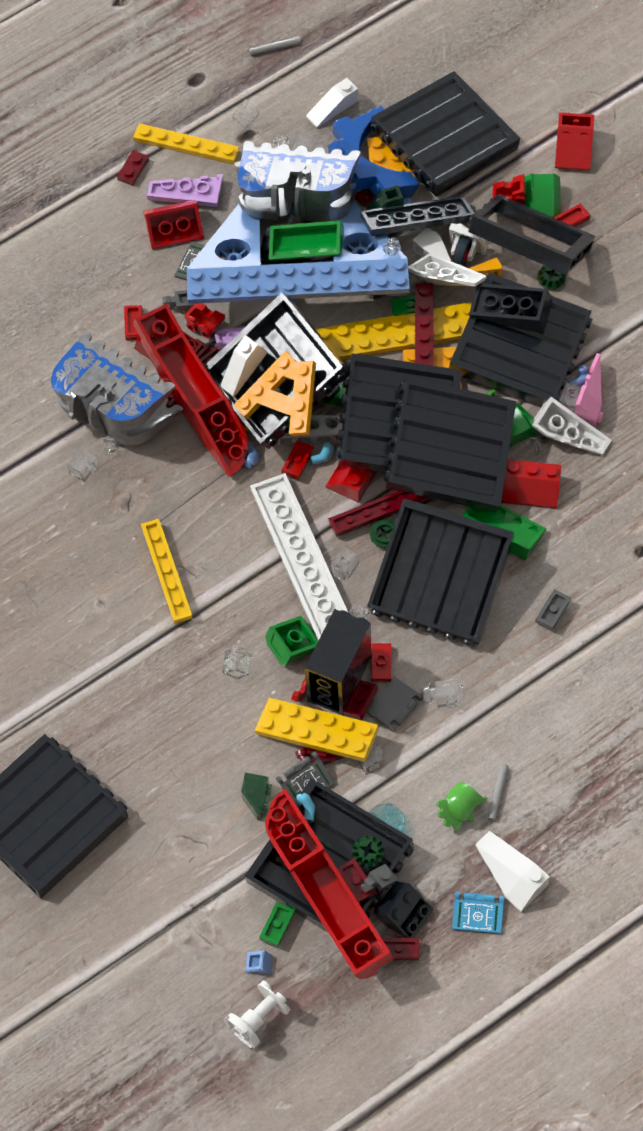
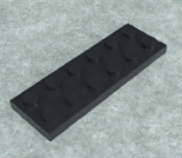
M464 196L365 210L361 211L360 217L371 236H381L382 234L399 233L408 230L414 231L421 228H433L434 226H447L451 223H466L471 215H475Z

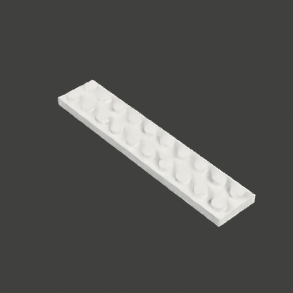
M284 473L250 486V489L315 636L319 640L334 609L347 611V608L290 482Z

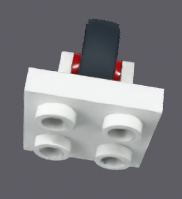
M451 223L449 234L451 245H453L451 248L452 262L465 267L467 261H472L475 253L485 255L487 250L485 239L469 233V228L462 224L456 225Z

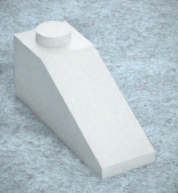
M348 78L344 79L330 89L306 115V118L316 128H319L358 102V88Z
M426 228L413 239V251L422 258L431 253L451 261L444 243L436 231Z
M245 335L232 354L221 387L235 397L267 354V351Z

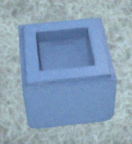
M265 950L247 952L246 973L271 974L272 954Z

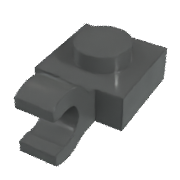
M187 290L174 291L175 296L162 297L163 305L168 304L170 309L176 306L177 310L191 309L194 305L188 304Z
M384 864L369 873L368 878L364 880L365 884L361 885V888L365 893L374 888L381 892L394 885L398 879L387 865Z

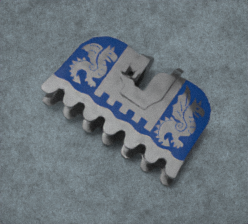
M245 141L237 178L240 191L242 192L239 196L240 207L247 214L254 217L277 221L288 218L292 206H295L297 222H328L342 219L350 211L358 192L352 191L350 185L361 152L355 150L345 156L340 149H334L330 154H326L324 149L320 147L315 148L313 152H307L305 146H299L296 150L290 151L288 145L282 144L278 149H272L270 143H263L259 148H255L253 142Z
M88 331L83 332L52 372V388L57 395L61 408L68 413V417L83 424L88 421L92 428L105 435L108 433L122 444L137 445L150 440L184 411L180 405L167 408L169 403L167 397L175 389V385L172 382L158 385L160 381L158 374L154 373L146 377L144 376L146 373L144 365L131 368L133 363L131 357L127 356L118 360L119 352L117 349L112 348L106 352L103 351L105 342L97 340L94 343H90L92 335Z

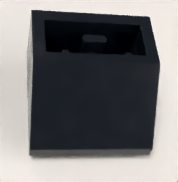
M397 881L388 890L373 914L385 926L402 937L414 938L434 909L411 884Z

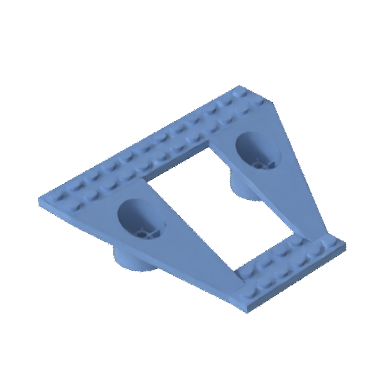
M353 201L350 211L342 219L337 220H341L344 225V239L341 255L334 256V262L261 265L260 218L247 214L241 209L239 203L187 268L188 304L274 300L282 292L290 299L409 293L408 259L385 234L371 236L360 217L363 210ZM292 206L289 217H295V206Z

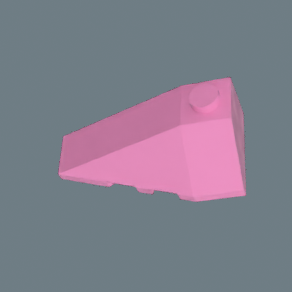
M598 353L594 358L589 374H587L585 385L581 388L575 406V414L594 428H596L597 423H601L604 414L601 412V358Z

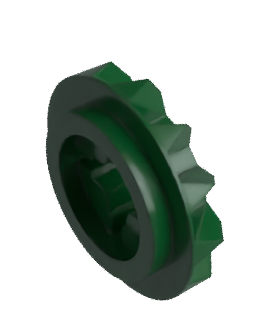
M542 265V268L538 270L537 279L544 288L557 289L565 283L566 275ZM554 272L555 276L549 280V275Z
M389 520L376 522L370 529L372 543L376 544L377 547L380 546L386 549L395 523ZM381 530H382L384 533H386V534L389 533V534H388V538H389V539L385 538L384 536L381 537V536H382Z
M365 835L360 839L358 838L353 845L352 856L358 865L362 867H374L384 857V846L375 836ZM371 844V850L374 853H369L365 858V851L362 849H367Z

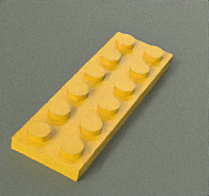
M273 698L268 699L255 728L257 735L366 762L379 731L377 724Z

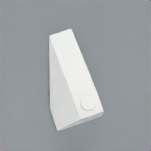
M431 253L408 266L409 273L426 283H433V285L477 286L487 279L486 275Z
M552 397L542 405L532 424V427L548 438L601 456L612 441Z
M489 831L476 843V848L492 872L496 883H498L503 891L504 897L520 912L549 885L550 876L492 832Z

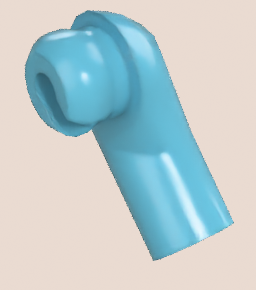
M329 442L323 444L320 454L310 456L312 465L328 462L334 453V446Z
M298 794L296 796V803L304 806V818L308 823L314 822L315 804L308 794Z

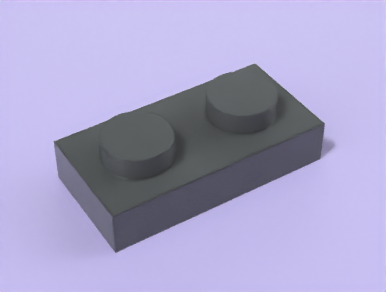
M554 589L535 622L553 631L571 602V597Z

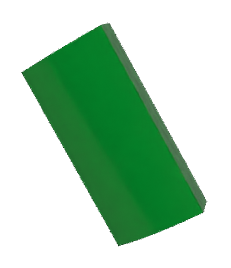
M340 220L270 226L269 261L340 256L344 239V225Z
M501 505L497 512L469 507L462 515L463 517L513 531L515 537L510 552L524 560H527L546 531L545 527Z

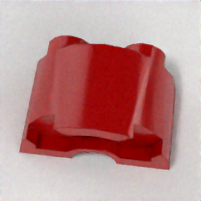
M525 175L515 176L511 182L501 181L493 184L492 198L500 194L524 204L526 191Z
M195 303L184 315L188 322L186 324L187 328L192 332H199L207 339L226 319L225 314L216 310L213 312L202 303Z

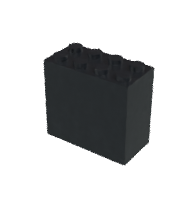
M334 609L305 667L308 702L342 716L344 715L343 711L372 658L371 623L367 619L352 616L345 610L339 611Z

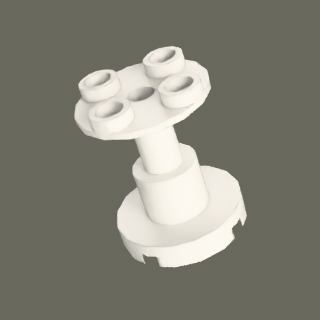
M264 980L257 986L265 999L254 1010L248 1009L241 1018L230 1013L224 1019L230 1030L234 1029V1035L248 1047H253V1049L260 1043L255 1032L264 1024L262 1019L274 1007L285 1015L290 1011V1008L285 1004L287 1000L279 992L275 994L271 991V986Z

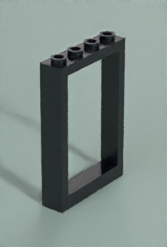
M500 194L491 198L487 204L485 203L482 209H478L476 214L471 215L468 221V225H470L469 233L565 275L591 251L596 237ZM497 212L572 246L564 253L488 218Z

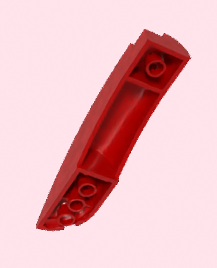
M164 304L136 318L133 321V325L141 337L140 342L164 383L172 382L175 385V389L170 393L177 405L183 407V415L228 477L232 476L241 468L248 451V439L244 427L226 395L222 393L203 366L168 304Z
M285 788L273 799L269 806L267 818H265L267 835L355 976L359 979L370 978L378 974L377 969L394 958Z

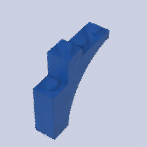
M382 106L373 108L369 112L355 117L353 120L348 116L336 120L333 123L334 136L338 141L345 139L354 150L360 151L365 138L371 132V117L384 110ZM338 141L328 145V154L335 149Z
M345 139L339 140L335 149H340L345 156L349 155L351 151H355ZM360 155L350 188L352 191L370 189L378 201L413 197L419 183L411 172L390 170L376 165Z

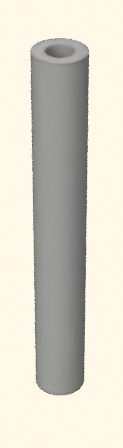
M295 37L249 50L251 55H256L300 44L301 40L300 37Z
M501 764L487 818L489 821H495L509 767L506 764Z

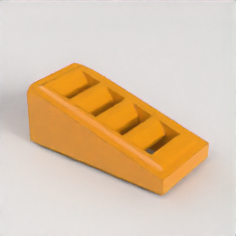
M498 258L468 268L486 276L490 272L503 277V267Z

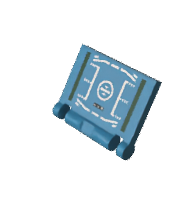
M455 892L452 930L501 934L504 896L499 897V903H494L495 895L464 893V900H459L460 894Z

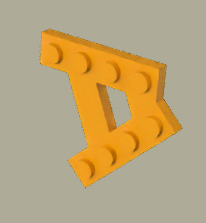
M285 351L234 406L247 419L260 405L291 416L290 435H309L316 363L314 361L297 362ZM286 378L294 380L293 398L275 391Z

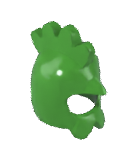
M459 782L449 791L445 800L437 801L436 805L440 807L437 813L438 817L444 818L443 825L445 827L452 826L454 830H459L464 821H475L472 816L473 810L485 803L488 798L487 796L482 798L471 786L464 782Z

